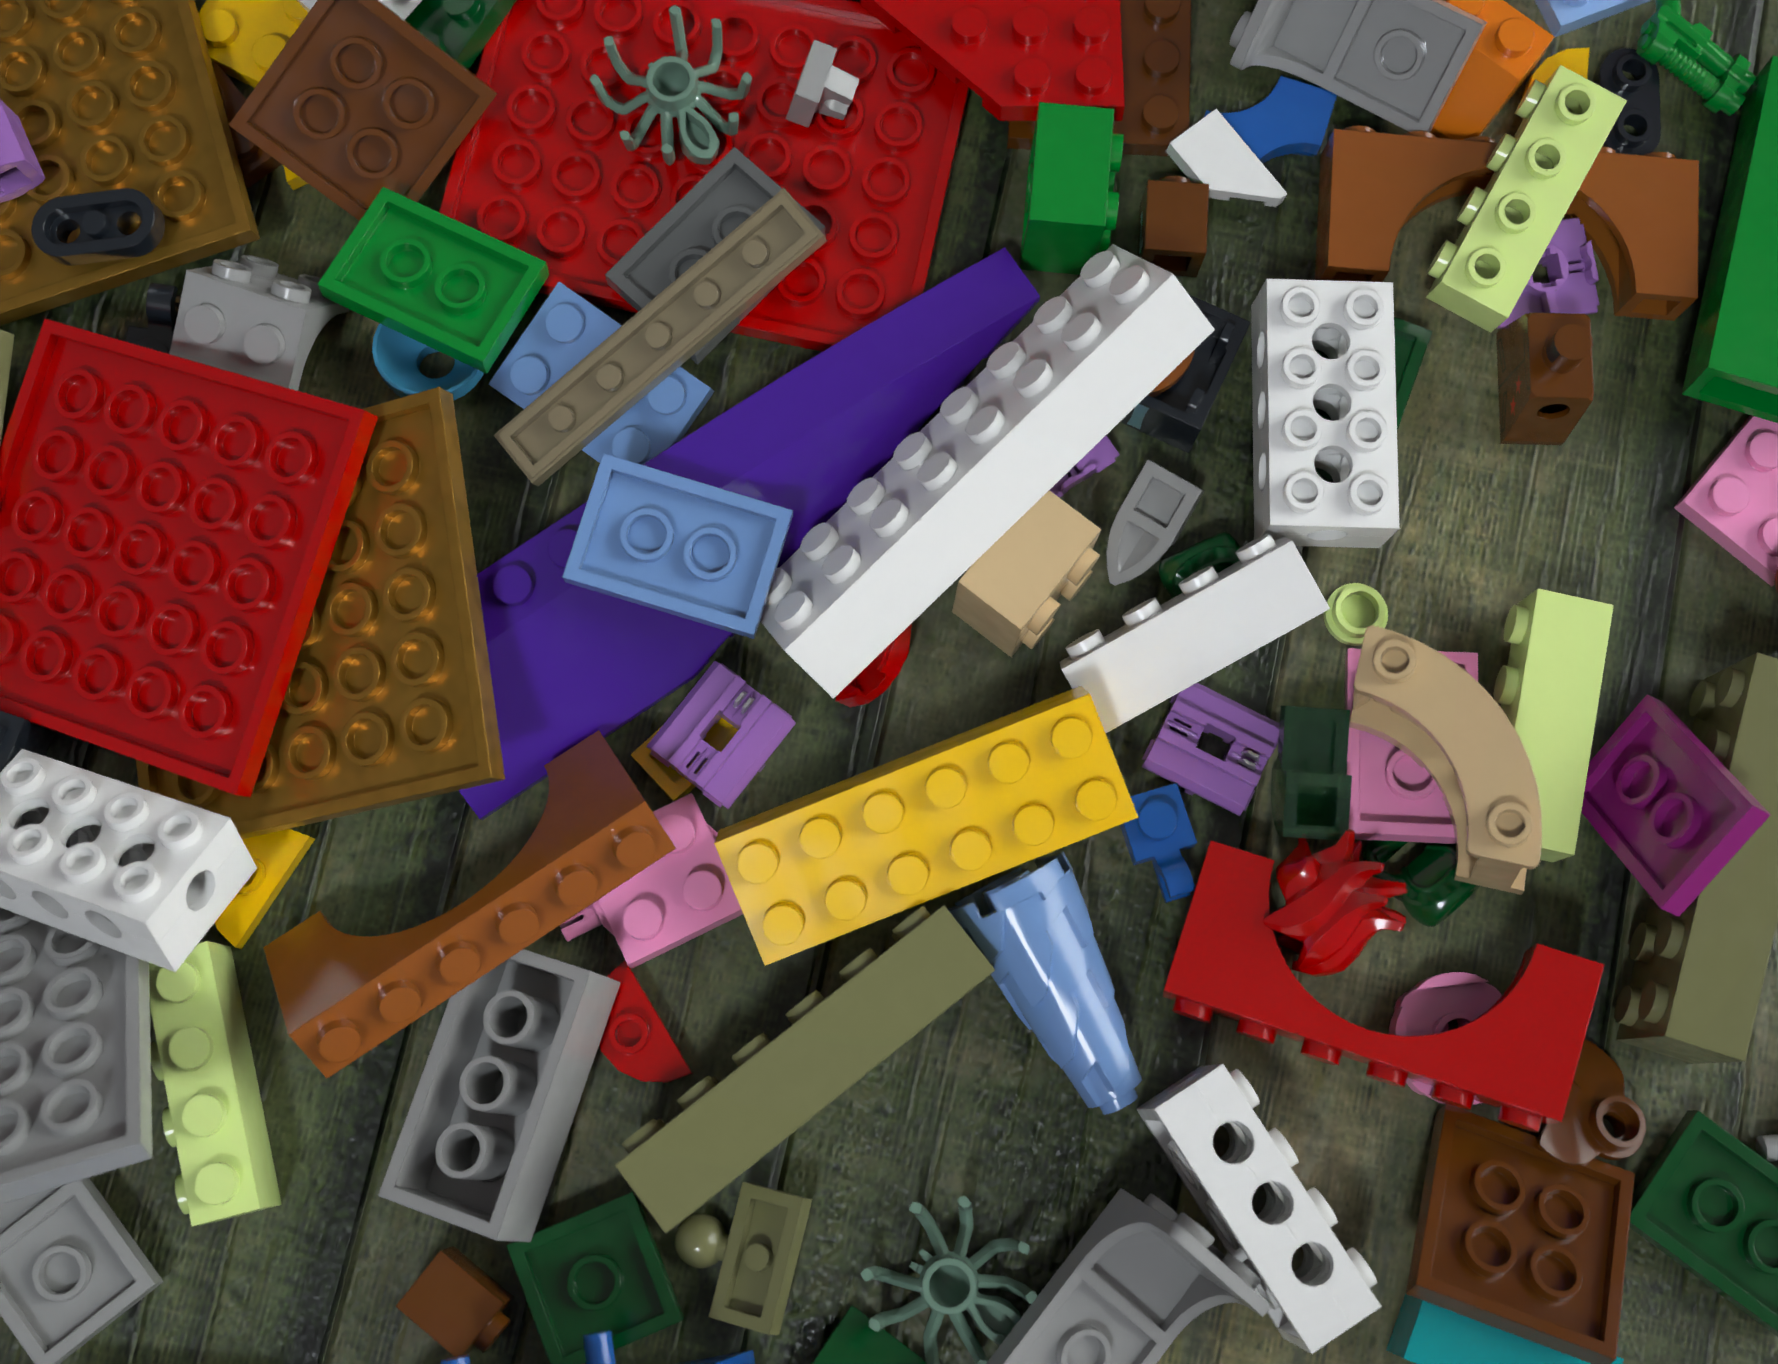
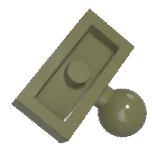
M742 1182L730 1234H727L725 1227L717 1218L709 1214L692 1215L679 1225L675 1234L674 1244L677 1255L685 1264L693 1268L702 1269L722 1261L709 1313L710 1318L767 1335L780 1334L812 1199L754 1183Z

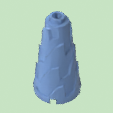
M1062 850L1034 860L1038 868L1032 872L1029 869L1022 870L1019 867L957 901L955 903L956 906L948 908V911L993 966L995 971L991 974L992 978L1021 1021L1029 1030H1033L1050 1058L1063 1069L1088 1108L1100 1107L1102 1113L1107 1115L1128 1106L1138 1098L1134 1088L1139 1085L1142 1078L1128 1045L1125 1023L1114 998L1115 989L1093 934L1094 931L1085 901L1073 874V868Z

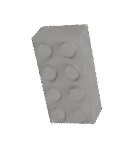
M523 949L450 997L378 1196L496 1241L531 1242L621 982Z

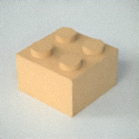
M1049 490L977 559L958 581L952 612L1010 657L1015 654L1023 643L1032 650L1055 619L1052 617L1061 606L1057 602L1058 598L1062 595L1071 601L1093 573L1091 569L1100 557V554L1094 551L1093 548L1101 529Z

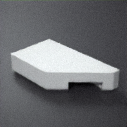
M1217 109L1171 141L1166 150L1167 154L1193 183L1209 184V198L1228 201L1230 197L1262 201L1264 206L1277 207L1287 195V192Z

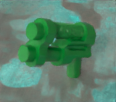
M1655 0L1656 12L1641 26V35L1637 42L1636 53L1651 65L1659 62V65L1664 66L1665 70L1668 69L1669 73H1673V76L1678 77L1679 81H1683L1682 83L1686 84L1688 88H1692V91H1695L1703 99L1701 104L1713 114L1721 110L1728 117L1731 116L1743 104L1746 98L1743 93L1756 80L1757 76L1748 70L1751 62L1740 53L1732 57L1710 40L1713 32L1702 23L1692 25L1681 16V0Z

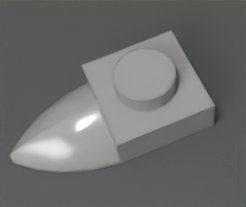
M1147 460L1116 514L1109 533L1106 552L1109 582L1116 586L1130 581L1143 574L1158 562L1168 548L1175 544L1205 491L1155 462Z

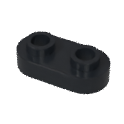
M1619 49L1605 58L1592 80L1593 83L1627 100L1602 147L1612 148L1619 154L1643 156L1652 153L1658 146L1661 138L1659 71L1656 64L1651 65L1636 53V49ZM1623 71L1633 75L1637 81L1626 78ZM1624 125L1635 128L1639 136L1628 134Z
M123 188L51 199L42 205L35 214L31 231L33 240L41 251L62 265L75 266L136 258L150 253L162 240L165 231V220L158 206L145 194L135 189ZM141 221L139 228L134 233L128 235L129 227L134 222ZM80 229L78 238L71 243H67L69 235L74 230Z

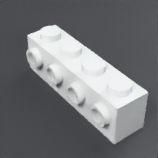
M1270 533L1265 534L1247 543L1235 552L1240 560L1219 573L1215 571L1213 566H1208L1181 581L1178 585L1183 593L1160 605L1156 597L1151 598L1124 613L1122 618L1126 625L1105 637H1103L1099 629H1096L1078 638L1066 647L1070 656L1060 661L1061 670L1072 689L1082 686L1090 693L1105 733L1330 609L1291 539L1283 536L1274 541Z

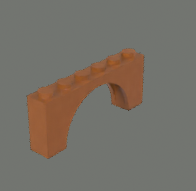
M1350 126L1343 130L1334 129L1320 158L1315 280L1383 282L1390 271L1391 255L1399 231L1412 218L1439 202L1471 194L1476 186L1485 190L1494 174V171L1487 168L1486 164L1498 143L1494 139L1485 136H1473L1464 140L1436 138L1434 134L1426 131H1412L1400 135L1377 133L1374 129L1367 126ZM1602 147L1563 219L1579 218L1580 224L1584 225L1587 241L1591 240L1592 248L1599 257L1610 283L1614 316L1674 321L1698 298L1699 160L1677 159L1674 154L1668 152H1653L1643 156L1619 154L1612 148Z
M599 730L544 765L548 774L549 794L543 815L535 831L507 867L463 903L426 923L401 932L381 936H355L340 932L319 911L263 947L288 1035L326 1078L352 1063L676 849Z

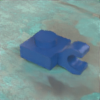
M1177 783L1130 796L1138 818L1121 824L1120 828L1133 866L1152 861L1165 903L1190 896V892L1195 891V885L1189 867L1180 852L1194 848L1197 841Z

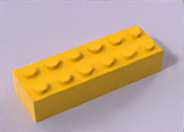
M1079 686L720 829L714 844L760 956L766 966L1136 819L1138 815L1091 695L1086 689Z

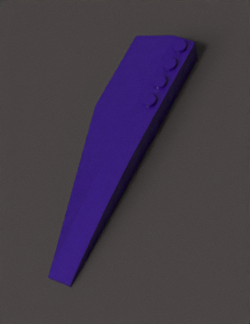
M1003 248L899 306L796 367L643 465L793 510L792 521L777 568H779L800 548L804 536L813 527L826 523L847 502L848 495L858 483L873 477L893 458L895 449L906 437L923 429V424L944 400L964 384V379L983 358H988L1040 301V295L1006 248ZM587 502L477 574L505 780L458 790L481 820H484L548 777L544 765L598 730L606 738L694 679L710 662L709 658L729 636L732 638L735 633L566 583L563 579V574Z

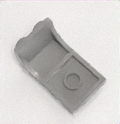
M1258 0L1253 13L1246 11L1239 19L1232 33L1229 45L1236 48L1230 65L1240 70L1249 66H1266L1291 73L1409 132H1430L1487 22L1443 0Z
M242 255L240 262L215 259L212 266L186 270L169 354L298 391L307 357L318 334L331 318L338 314L349 312L350 309L322 296L317 285L321 277L300 274L297 280L279 274V265L277 263L257 256Z
M90 1178L0 1204V1315L34 1364H60L164 1282Z
M1120 1188L986 1364H1157L1178 1334L1203 1312L1221 1304L1238 1303L1264 1317L1271 1304L1255 1291L1261 1279L1229 1253L1224 1255L1213 1246L1214 1237L1198 1223L1182 1212L1178 1215L1172 1208L1151 1193L1142 1202Z

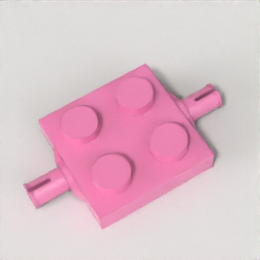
M692 793L653 811L676 849L559 925L567 942L603 925L616 938L627 965L633 969L743 915L714 844L718 832L706 823Z

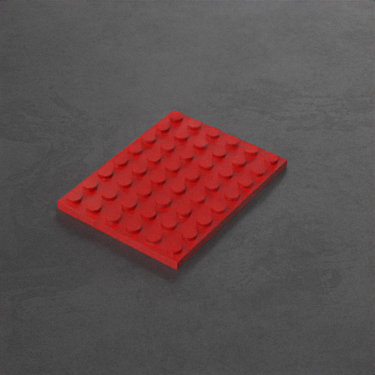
M517 0L485 45L477 77L494 89L497 95L456 149L439 213L546 261L549 276L538 293L550 295L557 283L561 282L591 304L637 313L638 311L607 284L605 274L734 147L782 189L785 188L792 198L825 226L827 242L785 276L730 333L823 352L925 292L970 88L961 80L957 84L953 83L921 56L920 46L900 30L894 34L864 9L861 3L849 0ZM676 5L681 9L688 50L687 62L694 69L708 64L712 49L711 19H720L722 23L723 51L719 68L716 73L698 78V80L726 88H738L743 74L748 72L752 77V82L748 95L740 100H728L707 93H701V96L725 121L728 122L729 113L737 112L739 115L738 134L730 136L720 132L698 107L694 108L696 112L711 124L720 140L718 154L711 164H695L682 153L679 141L678 119L673 117L676 160L671 166L667 165L661 152L660 114L654 117L638 148L633 151H627L619 132L624 130L628 131L630 135L633 133L649 106L648 102L627 115H621L601 103L589 79L593 74H596L608 95L621 103H626L642 92H645L646 88L628 85L620 77L611 64L604 45L605 37H613L622 61L633 74L647 76L649 63H654L665 56L676 57L669 8ZM814 40L837 48L832 65L859 78V82L844 120L815 112L807 128L787 120L786 116Z

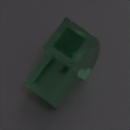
M1281 706L1277 769L1272 768L1271 779L1272 815L1278 835L1282 837L1340 840L1345 831L1349 829L1352 775H1346L1350 710Z

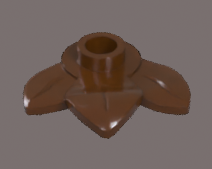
M1584 1039L1563 1120L1560 1123L1546 1124L1541 1130L1537 1146L1551 1158L1569 1165H1583L1596 1156L1608 1160L1624 1159L1634 1154L1640 1148L1646 1133V1121L1643 1112L1634 1101L1625 1097L1622 1071L1602 1049ZM1603 1118L1612 1124L1614 1137L1606 1130Z

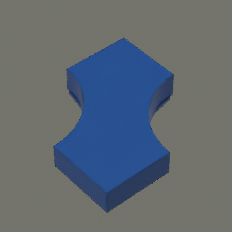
M1280 76L1273 91L1259 104L1243 111L1221 113V115L1262 164L1270 159L1287 154L1313 156L1317 155L1322 145L1337 95L1328 90ZM1206 110L1204 117L1212 111Z

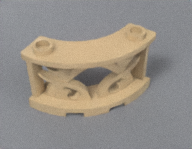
M1374 625L1368 626L1365 630L1354 681L1353 708L1349 727L1368 732L1398 747L1421 768L1424 767L1435 780L1443 793V800L1449 811L1456 841L1454 880L1522 895L1527 869H1535L1540 863L1542 813L1532 766L1519 735L1504 711L1487 690L1466 670L1448 657L1420 641L1395 631Z

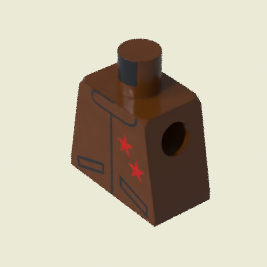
M1526 313L1499 330L1496 334L1500 444L1562 445L1593 401L1594 378L1591 320L1586 314ZM1545 406L1548 409V413H1542L1538 410Z

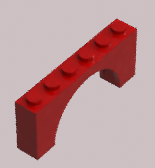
M1212 840L1210 841L1163 991V997L1175 1001L1172 1008L1173 1012L1205 1023H1210L1213 1014L1238 1021L1235 1032L1268 1044H1274L1277 1035L1301 1042L1303 1044L1300 1054L1327 1064L1339 1066L1342 1056L1367 1064L1366 1076L1393 1086L1405 1088L1407 1078L1434 1086L1431 1094L1432 1098L1456 1107L1471 1110L1473 1101L1476 1100L1500 1108L1498 1120L1529 1131L1539 1132L1541 1122L1548 1125L1562 1122L1604 964L1537 943L1524 952L1519 969L1503 995L1474 1021L1457 1029L1424 1036H1399L1368 1030L1348 1022L1320 1004L1305 990L1285 962L1278 947L1274 931L1264 924V918L1270 915L1269 888L1274 860Z

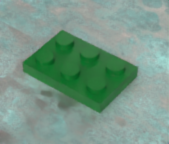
M382 187L317 285L324 298L487 374L549 276L546 261Z

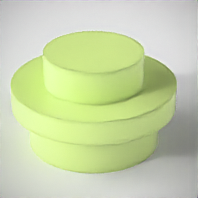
M1361 583L1345 584L1336 589L1326 601L1330 609L1324 612L1325 625L1330 634L1341 643L1351 646H1362L1365 630L1368 626L1374 625L1385 628L1387 625L1388 609L1385 600L1379 592L1368 585Z

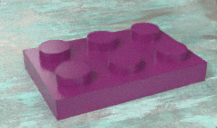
M1648 694L1589 762L1581 811L1660 909L1678 917L1771 815L1665 703Z

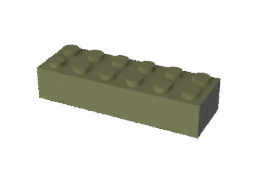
M1758 652L1700 681L1692 694L1689 714L1695 717L1692 727L1694 735L1771 815L1679 917L1660 909L1645 890V896L1650 898L1645 923H1640L1636 928L1630 944V958L1635 960L1630 984L1623 987L1615 1005L1614 1018L1616 1022L1620 1023L1616 1037L1617 1041L1689 1064L1745 1062L1778 923V659Z
M924 906L919 908L892 930L894 934L891 937L896 944L879 957L872 948L863 952L839 972L840 978L845 984L829 997L824 999L818 990L814 991L786 1014V1017L792 1023V1026L773 1041L764 1032L758 1035L731 1057L739 1068L719 1083L714 1076L711 1077L709 1075L677 1100L684 1111L667 1125L661 1118L657 1121L654 1118L621 1144L629 1155L615 1166L665 1233L679 1225L995 971L945 906H942L932 915Z

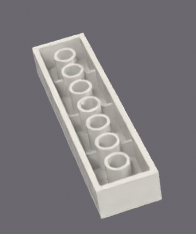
M1113 244L1106 251L1094 255L1085 263L1081 269L1080 276L1060 296L1048 300L1037 310L1033 322L1016 339L1003 344L992 353L987 361V367L966 387L959 388L951 393L942 403L940 412L920 432L909 435L897 446L893 458L873 477L858 483L848 495L847 502L826 523L816 525L804 536L800 548L784 564L776 569L760 622L782 649L834 699L1215 329L1173 273Z

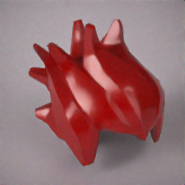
M1352 829L1346 830L1336 845L1322 849L1312 855L1304 833H1300L1298 846L1276 868L1277 880L1286 904L1265 917L1264 924L1270 929L1284 934L1278 938V944L1300 954L1298 960L1293 961L1292 970L1314 977L1328 976L1344 971L1359 957L1369 940L1378 931L1391 930L1401 932L1405 926L1406 916L1385 906L1388 903V898L1407 893L1406 883L1372 877L1383 872L1385 864L1359 861L1362 842L1359 840L1354 843L1355 832Z

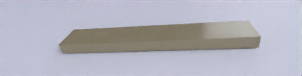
M781 189L493 436L531 483L540 486L827 242L825 236L786 189Z

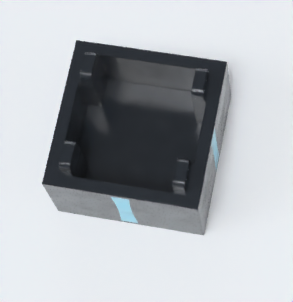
M1190 294L1189 296L1215 330L1195 349L1190 367L1176 384L1155 398L1147 395L1120 421L1187 453L1190 452L1251 323Z

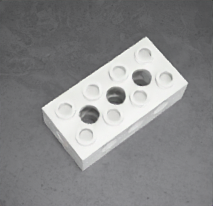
M1266 279L1251 306L1254 540L1270 533L1274 541L1284 536L1291 539L1295 546L1380 548L1400 529L1393 282ZM1315 349L1325 353L1329 359L1320 356ZM1315 408L1325 411L1332 421L1322 418ZM1315 468L1327 471L1333 478L1334 483L1323 480L1317 474Z
M21 749L0 772V908L176 972L257 869L229 817L25 749Z
M1224 1064L1200 1066L1136 1108V1110L1228 1253L1242 1262L1261 1279L1255 1291L1271 1304L1267 1314L1285 1340L1313 1354L1382 1307L1370 1290L1372 1286L1377 1284V1279L1361 1254L1354 1247L1345 1251L1331 1230V1227L1338 1223L1325 1198L1315 1187L1306 1191L1295 1175L1292 1167L1298 1164L1299 1161L1288 1141L1278 1129L1273 1128L1268 1132L1252 1109L1260 1104V1101L1245 1076L1238 1069L1229 1073ZM1223 1125L1229 1134L1230 1143L1227 1152L1219 1158L1213 1148V1136L1217 1128ZM1260 1185H1263L1266 1191V1204L1263 1210L1255 1215L1252 1208V1197L1255 1190ZM1302 1246L1304 1252L1303 1262L1300 1268L1293 1273L1292 1257L1294 1252Z

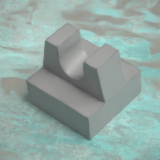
M817 40L813 41L786 116L787 120L807 128L815 112L844 120L848 106L851 105L859 78L832 65L837 48Z

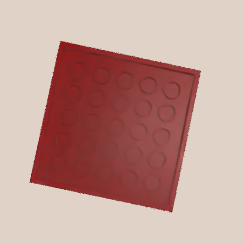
M44 319L0 447V711L233 795L251 797L378 416L353 406Z

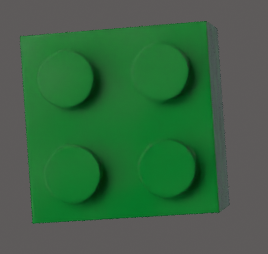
M1039 102L1028 160L1020 255L1021 270L1080 275L1081 269L1090 258L1109 248L1111 230H1115L1118 216L1119 192H1113L1115 172L1120 171L1124 140L1123 134L1113 133L1114 109Z

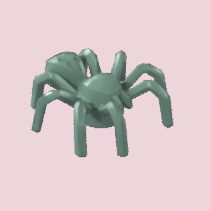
M676 5L669 8L676 57L665 56L654 63H649L647 76L633 74L622 61L613 37H605L604 45L608 56L620 77L628 85L646 88L645 92H642L626 103H621L608 95L596 74H593L589 79L601 103L621 115H627L648 102L649 106L633 133L630 135L628 131L624 130L619 132L627 151H633L638 148L654 117L660 114L661 152L667 165L671 166L676 160L673 117L678 119L679 141L682 153L695 164H711L718 154L720 140L711 124L696 112L694 108L698 107L720 132L730 136L738 134L739 115L737 112L729 113L728 122L725 121L701 96V93H707L728 100H740L748 95L752 82V77L748 72L743 74L738 88H726L698 80V78L716 73L719 68L723 51L722 23L720 19H711L712 49L708 64L694 69L687 62L688 50L681 9Z
M966 1196L959 1197L957 1200L960 1228L953 1252H949L936 1221L926 1207L918 1202H913L910 1205L909 1210L914 1213L925 1229L936 1253L933 1257L922 1249L919 1251V1254L926 1262L924 1266L911 1262L910 1267L920 1274L919 1278L879 1266L867 1267L861 1272L865 1282L877 1280L920 1292L921 1296L900 1308L880 1312L869 1320V1328L878 1332L887 1325L905 1321L930 1307L932 1311L923 1334L926 1364H940L937 1334L945 1314L949 1315L975 1364H986L988 1358L971 1331L962 1311L967 1310L979 1330L998 1346L1001 1345L1021 1319L1020 1312L1007 1299L980 1294L978 1292L979 1288L1005 1290L1024 1298L1030 1304L1037 1298V1294L1032 1289L1017 1280L1006 1276L977 1273V1269L997 1253L1016 1251L1028 1255L1030 1247L1025 1242L1015 1238L995 1239L988 1242L968 1259L966 1253L973 1231L972 1203Z

